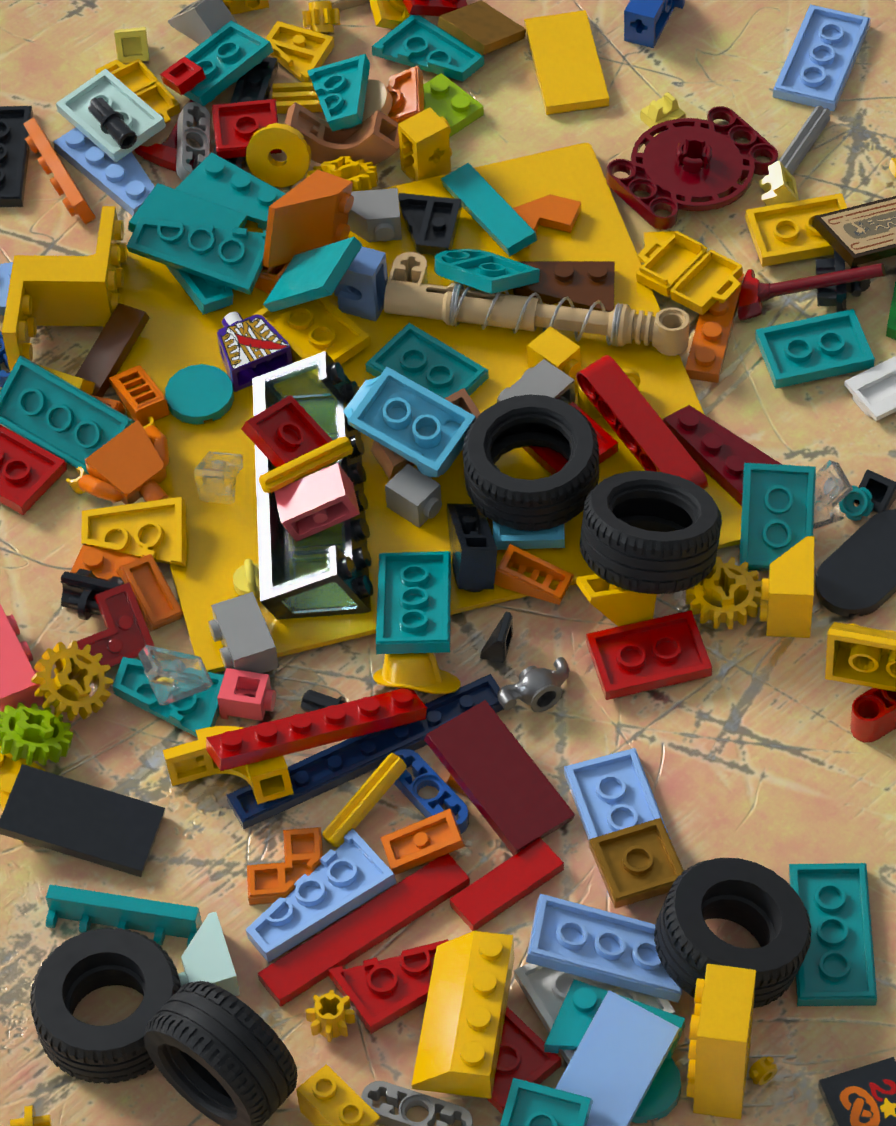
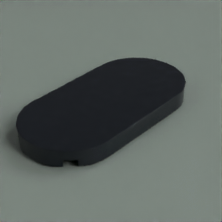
M896 509L886 510L871 517L820 565L816 574L817 596L821 604L829 611L840 616L849 617L850 614L860 613L859 616L868 615L876 611L896 592Z

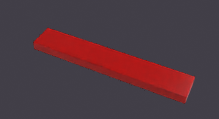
M449 853L438 857L258 972V979L281 1007L328 977V969L345 966L469 886L470 878Z

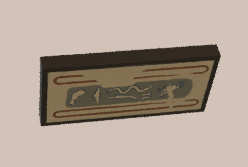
M896 196L817 215L814 217L812 226L850 267L895 256Z

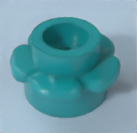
M848 487L844 490L839 500L841 512L845 513L847 518L853 521L861 520L863 516L870 515L874 507L873 502H871L872 494L865 487ZM855 500H859V506L854 505Z

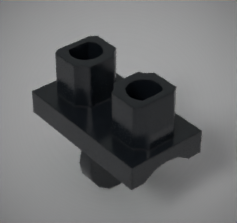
M835 250L834 258L816 259V275L845 270V260ZM856 265V266H852V267H850V269H852V268H857V267H859V266H857V265ZM870 279L817 289V306H836V312L846 311L847 292L851 293L853 297H859L861 292L866 291L870 287Z
M79 569L76 573L65 571L61 576L63 587L61 606L78 610L79 619L89 620L92 614L101 615L94 596L123 585L124 582L120 577L116 576L108 579V581L97 579L92 571Z

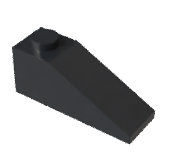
M447 503L446 510L453 574L458 589H464L468 592L494 589L498 550L487 517L474 504Z

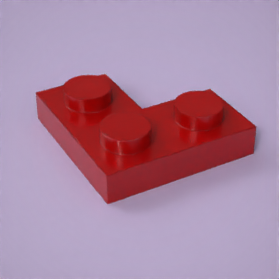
M130 582L94 596L107 629L76 641L78 649L82 650L87 644L91 645L89 654L94 656L101 653L103 656L99 661L100 665H110V668L119 665L123 657L134 659L156 650Z

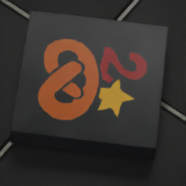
M894 1057L819 1080L818 1088L835 1126H896V1061Z

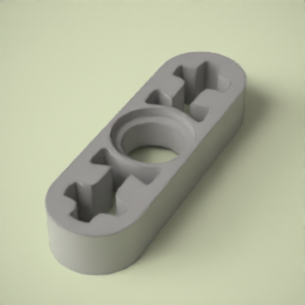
M197 102L187 103L178 116L176 173L182 181L209 155L210 113L205 106L203 107ZM193 119L197 122L195 127H192ZM186 139L196 140L201 148L190 146ZM191 159L194 160V162H193V170H192V166L189 164L190 161H191Z
M372 1082L364 1088L361 1098L380 1116L376 1123L385 1126H434L436 1113H440V1121H436V1126L453 1125L455 1120H460L462 1126H473L472 1116L466 1108L388 1082ZM380 1096H385L387 1103H382L379 1108H375L373 1100L378 1101ZM401 1101L399 1115H395L394 1107L398 1108V1102ZM414 1106H422L429 1112L427 1118L421 1122L410 1121L406 1117V1113Z

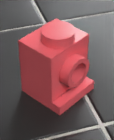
M226 668L217 697L221 719L228 720L229 716L263 721L265 712H272L276 702V690L271 689L269 674Z

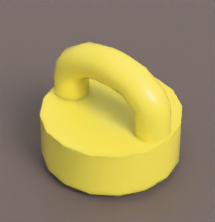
M246 559L244 565L239 567L233 574L234 589L239 596L253 592L255 598H260L259 565L253 563L251 559Z

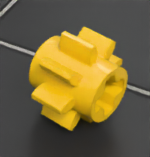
M332 1L309 2V11H302L304 28L310 27V30L326 35L333 34L334 26L340 25L339 8L332 9Z
M330 990L329 993L323 994L320 997L314 995V1008H308L305 1011L307 1021L312 1022L310 1025L312 1035L315 1036L320 1033L327 1038L328 1042L341 1035L347 1037V1023L352 1024L356 1022L355 1011L350 1009V997L345 996L341 998L334 993V990Z

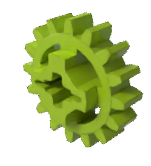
M20 702L17 705V709L7 705L4 712L0 711V753H11L13 756L12 760L15 762L20 758L26 759L27 765H31L34 760L38 761L42 766H46L48 759L58 763L60 756H67L73 738V732L70 731L71 724L62 722L64 717L62 714L58 718L51 713L52 708L50 707L44 710L38 709L37 703H33L31 708H28Z

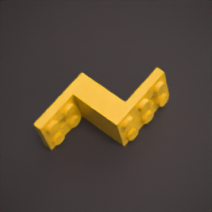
M102 206L95 256L14 255L2 327V337L10 373L19 356L32 361L33 347L30 339L31 337H36L37 326H105L118 303H121L120 293H117L118 288H123L124 269L121 268V263L127 262V243H121L124 237L123 220H118L116 206Z

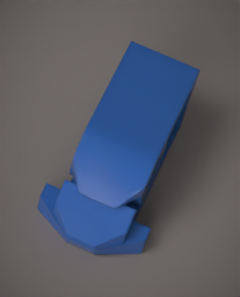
M630 0L624 10V41L654 48L674 8L683 9L685 0Z

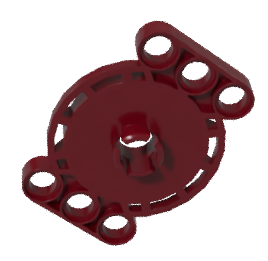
M717 106L709 110L707 120L698 118L667 120L645 131L634 144L631 161L616 159L608 164L606 183L652 227L667 230L676 224L678 209L684 211H708L722 208L738 200L751 186L754 174L769 175L768 166L778 161V151L728 107ZM716 119L726 120L729 124L718 125L713 121ZM746 138L750 142L746 144L737 143L734 139ZM645 144L644 153H639L638 151ZM758 156L768 157L771 161L767 163H762L757 161L755 158ZM616 172H625L629 175V177L617 178L613 174ZM645 191L650 195L641 198L634 195V192ZM658 210H666L670 212L671 215L667 217H661L656 215L654 212Z

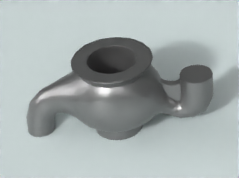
M563 657L556 659L554 662L556 671L537 668L536 666L527 667L520 673L517 684L506 685L500 688L497 693L498 701L505 710L512 709L516 705L517 699L531 705V709L534 712H543L552 708L561 698V685L569 676L570 670L567 661Z

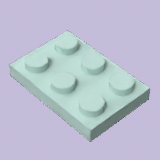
M106 68L56 103L58 112L115 162L125 157L166 127L164 118ZM93 98H103L114 111H118L123 115L124 122L137 135V141L132 147L121 149L110 134H105L101 130L100 123L88 110L91 104L90 101Z

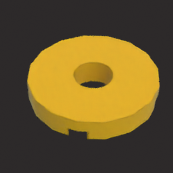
M273 123L257 130L253 134L246 149V161L255 177L273 187L283 188L296 184L304 177L311 164V149L299 130L287 124ZM273 149L283 150L287 155V160L282 162L274 160L270 151Z

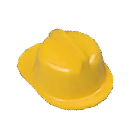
M433 653L385 654L383 668L376 671L373 675V680L383 686L401 687L432 694H449L456 692L461 686V681L456 676L438 668L437 660Z

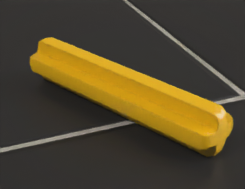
M339 437L259 477L261 488L265 493H272L352 454L353 447L349 438Z
M394 753L389 754L326 827L322 836L330 845L336 848L340 847L344 842V836L352 828L355 829L405 771L407 766L402 758Z

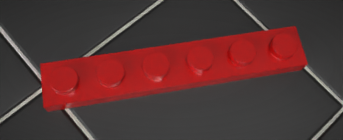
M400 688L391 692L363 697L358 700L331 705L326 708L206 737V750L219 770L224 771L425 720L427 707L414 690Z

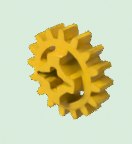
M340 156L336 160L324 161L321 166H314L313 170L307 172V175L310 176L319 169L352 181V192L372 190L371 187H377L378 182L377 168L373 166V162L365 163L364 159L353 161L350 156Z
M718 556L710 574L700 583L685 591V603L690 604V610H692L693 615L700 613V623L702 624L712 620L715 629H718L721 623H726L728 629H733V622L738 621L744 626L747 624V615L755 618L758 607H760L762 581H758L759 572L757 570L748 572L749 563L747 562L742 563L740 566L735 565V557H731L728 563H723L720 556Z
M74 640L68 645L67 649L62 642H58L53 650L48 648L41 656L42 659H39L34 666V669L38 672L31 679L33 683L40 684V687L34 694L35 696H44L46 698L42 705L44 709L51 705L55 707L54 716L57 718L62 712H67L69 721H73L78 713L85 720L91 715L92 711L97 713L104 706L102 702L105 703L111 695L107 689L113 684V679L105 677V674L111 669L110 665L101 666L99 661L103 655L101 653L94 656L89 654L91 649L89 644L80 650L78 649L77 642ZM55 664L56 668L54 669V673L56 676L54 678H51V670L53 665ZM91 683H94L93 694L90 697L89 694L91 692V688L89 685Z

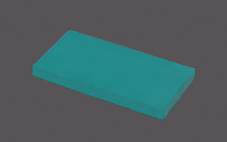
M19 356L0 391V424L65 460V462L75 468L82 467L88 475L90 474L86 470L85 459L135 422V420L23 356Z
M451 552L379 553L376 654L450 652Z
M866 863L789 864V884L799 895L807 910L812 931L810 947L795 976L797 1006H876L877 990Z

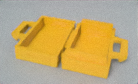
M116 59L95 70L97 75L106 68L164 118L165 124L171 121L170 117L181 112L180 103L140 59L127 65Z
M678 231L666 242L657 239L651 240L637 254L639 261L644 263L636 271L637 282L666 297L671 295L672 300L701 315H704L717 300L719 303H724L741 286V283L738 281L743 275L741 264L713 250L708 251L707 247L703 246L702 243ZM658 247H660L650 258H648L650 254H652Z

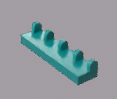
M51 884L46 895L49 908L46 917V927L55 928L58 918L80 921V933L88 932L91 923L154 933L153 940L159 945H163L165 935L188 938V947L202 925L198 907Z

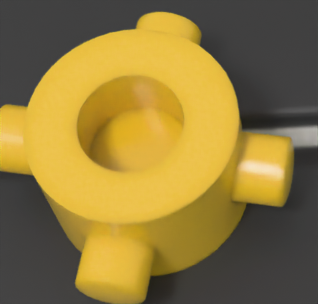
M762 1057L750 1067L749 1076L753 1079L754 1084L764 1085L776 1075L777 1066L773 1063L774 1059L772 1057Z

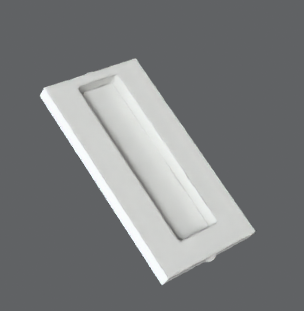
M896 356L844 382V386L853 395V401L866 416L872 417L875 421L896 412Z

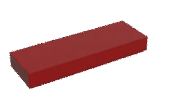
M539 838L450 898V906L472 931H476L564 870V862Z

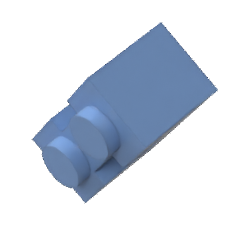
M361 246L362 248L339 282L334 293L338 297L339 310L342 312L377 321L384 308V295L388 281L386 253Z

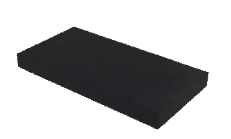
M32 106L0 107V207H23L30 148L25 140L29 133L23 123L33 118Z
M22 764L0 818V834L142 877L162 823L165 808Z

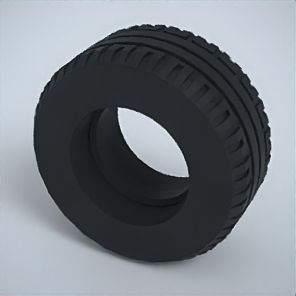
M715 858L699 862L687 868L676 878L657 918L654 942L656 952L666 972L681 989L693 998L695 997L697 978L705 979L707 964L756 970L754 1009L770 1004L789 989L810 947L812 931L809 915L801 898L786 880L771 869L756 862L740 858ZM717 918L735 922L747 929L756 938L760 947L741 948L728 944L709 929L705 920Z
M101 928L83 932L55 948L47 956L48 958L42 962V966L39 967L33 979L34 983H32L30 994L31 1012L35 1028L48 1058L60 1070L67 1072L72 1077L75 1076L76 1079H84L86 1082L94 1083L103 1082L104 1084L129 1081V1079L137 1078L139 1075H143L155 1068V1064L150 1058L144 1043L145 1027L150 1019L181 988L177 968L168 953L159 944H156V941L148 939L144 934L140 935L139 932H131V930L122 928ZM111 985L126 986L144 996L134 1013L115 1024L95 1026L83 1023L73 1016L79 1002L86 995L101 987Z

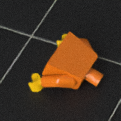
M153 417L147 418L149 424L144 427L136 420L87 457L85 464L86 470L90 475L82 467H78L76 471L80 476L74 480L66 479L73 491L77 494L86 492L92 496L114 503L122 501L125 505L133 504L141 497L146 502L167 499L168 495L159 483L167 477L166 466L170 461L166 436L157 428Z

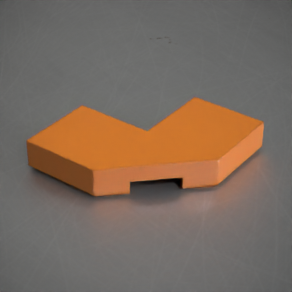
M549 194L513 209L535 233L539 225L571 233L581 211V202Z
M321 827L283 830L285 862L247 865L249 905L274 903L279 897L286 898L295 889L294 883L304 874L309 876L321 865L320 859L323 857Z

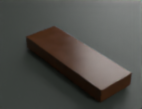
M118 303L75 375L76 377L96 383L92 393L93 396L103 397L111 384L109 377L118 373L150 319L145 311Z

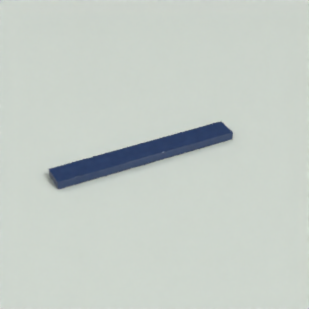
M489 674L459 688L456 692L445 694L426 703L425 720L347 739L288 766L294 793L292 795L257 804L249 784L227 794V801L242 828H249L378 768L391 753L401 749L415 751L428 745L424 741L427 733L484 700L488 702L495 713L504 710L497 697L500 687L492 675Z

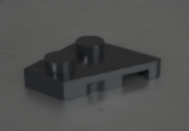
M399 193V207L416 252L419 254L436 255L442 251L451 250L462 210L461 199Z

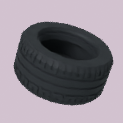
M529 394L514 396L497 402L473 421L464 438L463 464L468 496L475 507L487 518L515 530H545L570 521L584 510L589 492L598 485L599 444L592 424L575 407L549 396ZM531 445L551 448L561 453L568 461L559 472L550 477L535 480L512 478L502 473L495 465L503 454L515 448Z
M629 471L615 474L600 482L589 492L586 498L581 527L580 551L584 560L596 575L622 589L647 594H670L684 591L700 583L710 574L715 565L722 524L721 512L713 498L703 488L679 476L655 471Z
M205 981L184 984L150 1019L145 1027V1047L158 1070L182 1097L220 1126H262L296 1088L297 1067L286 1045L255 1011L236 996L217 985Z

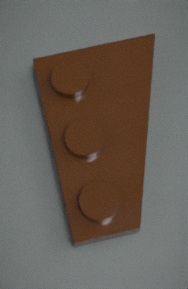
M517 261L540 269V277L537 283L513 288V295L529 297L532 293L536 292L541 297L542 302L549 305L560 302L564 297L568 296L572 300L574 308L590 309L594 302L600 300L606 312L614 310L615 261ZM568 300L563 302V304L570 305ZM596 304L593 310L602 311L601 305Z

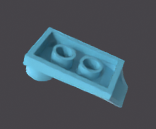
M387 366L380 376L365 380L343 411L348 419V425L412 462L423 475L428 477H439L450 468L462 451L466 433L476 419V416Z

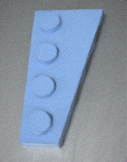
M76 127L53 141L54 148L58 154L132 216L155 187L132 152L115 162Z
M353 828L344 836L345 842L335 851L330 849L320 859V866L309 876L304 874L294 883L295 889L286 898L279 897L245 929L249 941L268 963L396 884L395 874Z

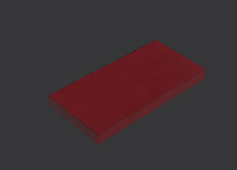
M486 700L426 734L424 741L513 856L537 839L546 837L573 820L574 812Z

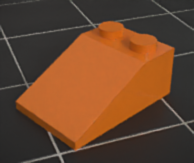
M318 169L271 204L268 211L262 266L269 268L290 263L294 255L347 239L350 232V226L347 224L348 216L354 202V197L351 195L353 182Z

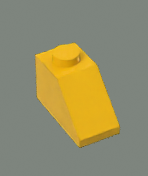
M596 574L576 578V584L590 604L618 627L653 619L657 594L638 593L622 589L608 583Z

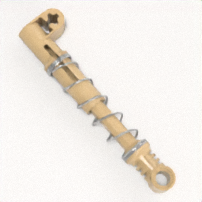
M416 252L402 253L395 258L385 289V313L443 320L446 325H452V327L454 325L455 327L458 326L461 322L481 325L482 330L486 326L509 328L516 334L518 330L535 332L537 327H543L544 332L546 328L551 326L554 329L574 331L577 342L581 340L583 332L606 335V341L609 346L612 344V346L623 347L627 343L632 344L633 340H635L637 345L644 341L645 346H649L650 342H652V346L657 351L668 356L682 354L688 347L689 316L682 309L675 307L665 308L657 312L655 317L653 312L650 311L647 315L642 310L639 311V314H636V310L623 303H618L613 311L606 312L600 300L594 302L590 309L574 308L573 302L568 296L564 297L558 305L543 304L541 297L536 292L528 297L512 295L507 290L490 294L478 289L471 290L473 287L470 286L464 289V286L462 284L459 285V283H451L449 286L428 284L427 260L423 255ZM565 300H568L571 307L561 305ZM596 304H600L602 311L593 310Z

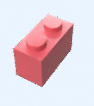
M339 463L274 491L281 524L296 542L360 514L353 482Z

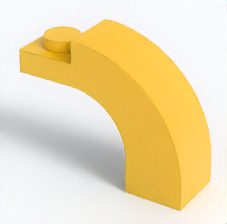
M214 726L195 730L198 740L162 750L172 786L210 775L231 774L243 778L250 784L257 804L294 794L284 756L224 771L219 770L206 750V737L242 729L243 727Z

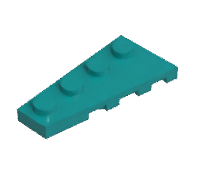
M140 217L127 244V249L129 252L251 295L264 267L262 263L266 230H263V233L250 232L247 228L233 227V230L221 229L208 224H200V226L183 225V222Z

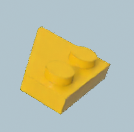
M280 21L275 23L265 38L270 41L274 51L270 55L273 58H277V61L301 82H312L307 71L321 67L335 46L333 36Z

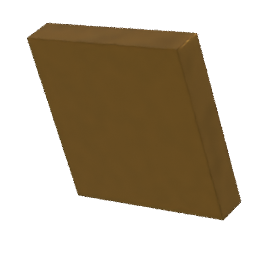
M482 0L439 16L437 25L481 55L525 38L526 33L524 27Z
M661 818L589 839V848L615 909L668 893L676 878L684 871Z

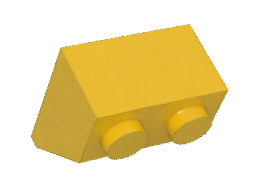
M815 536L805 537L770 563L769 578H762L759 621L767 622L766 636L810 638L814 598Z

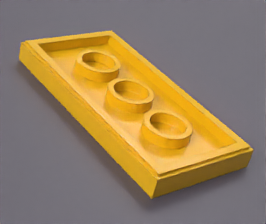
M586 10L524 19V27L546 115L609 106V95Z

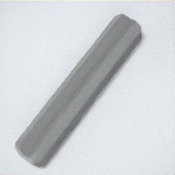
M817 106L779 159L791 175H793L830 121L829 115L831 112L828 108L824 109L822 106Z

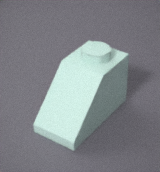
M217 912L209 913L181 956L184 972L178 973L181 987L187 983L205 981L225 989L234 996H239L240 991L236 972Z

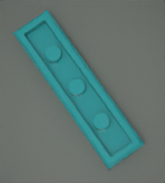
M469 163L441 178L443 187L455 199H461L462 207L509 257L537 241L535 231Z

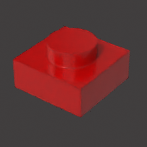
M185 56L160 74L163 83L181 96L206 79L203 68Z

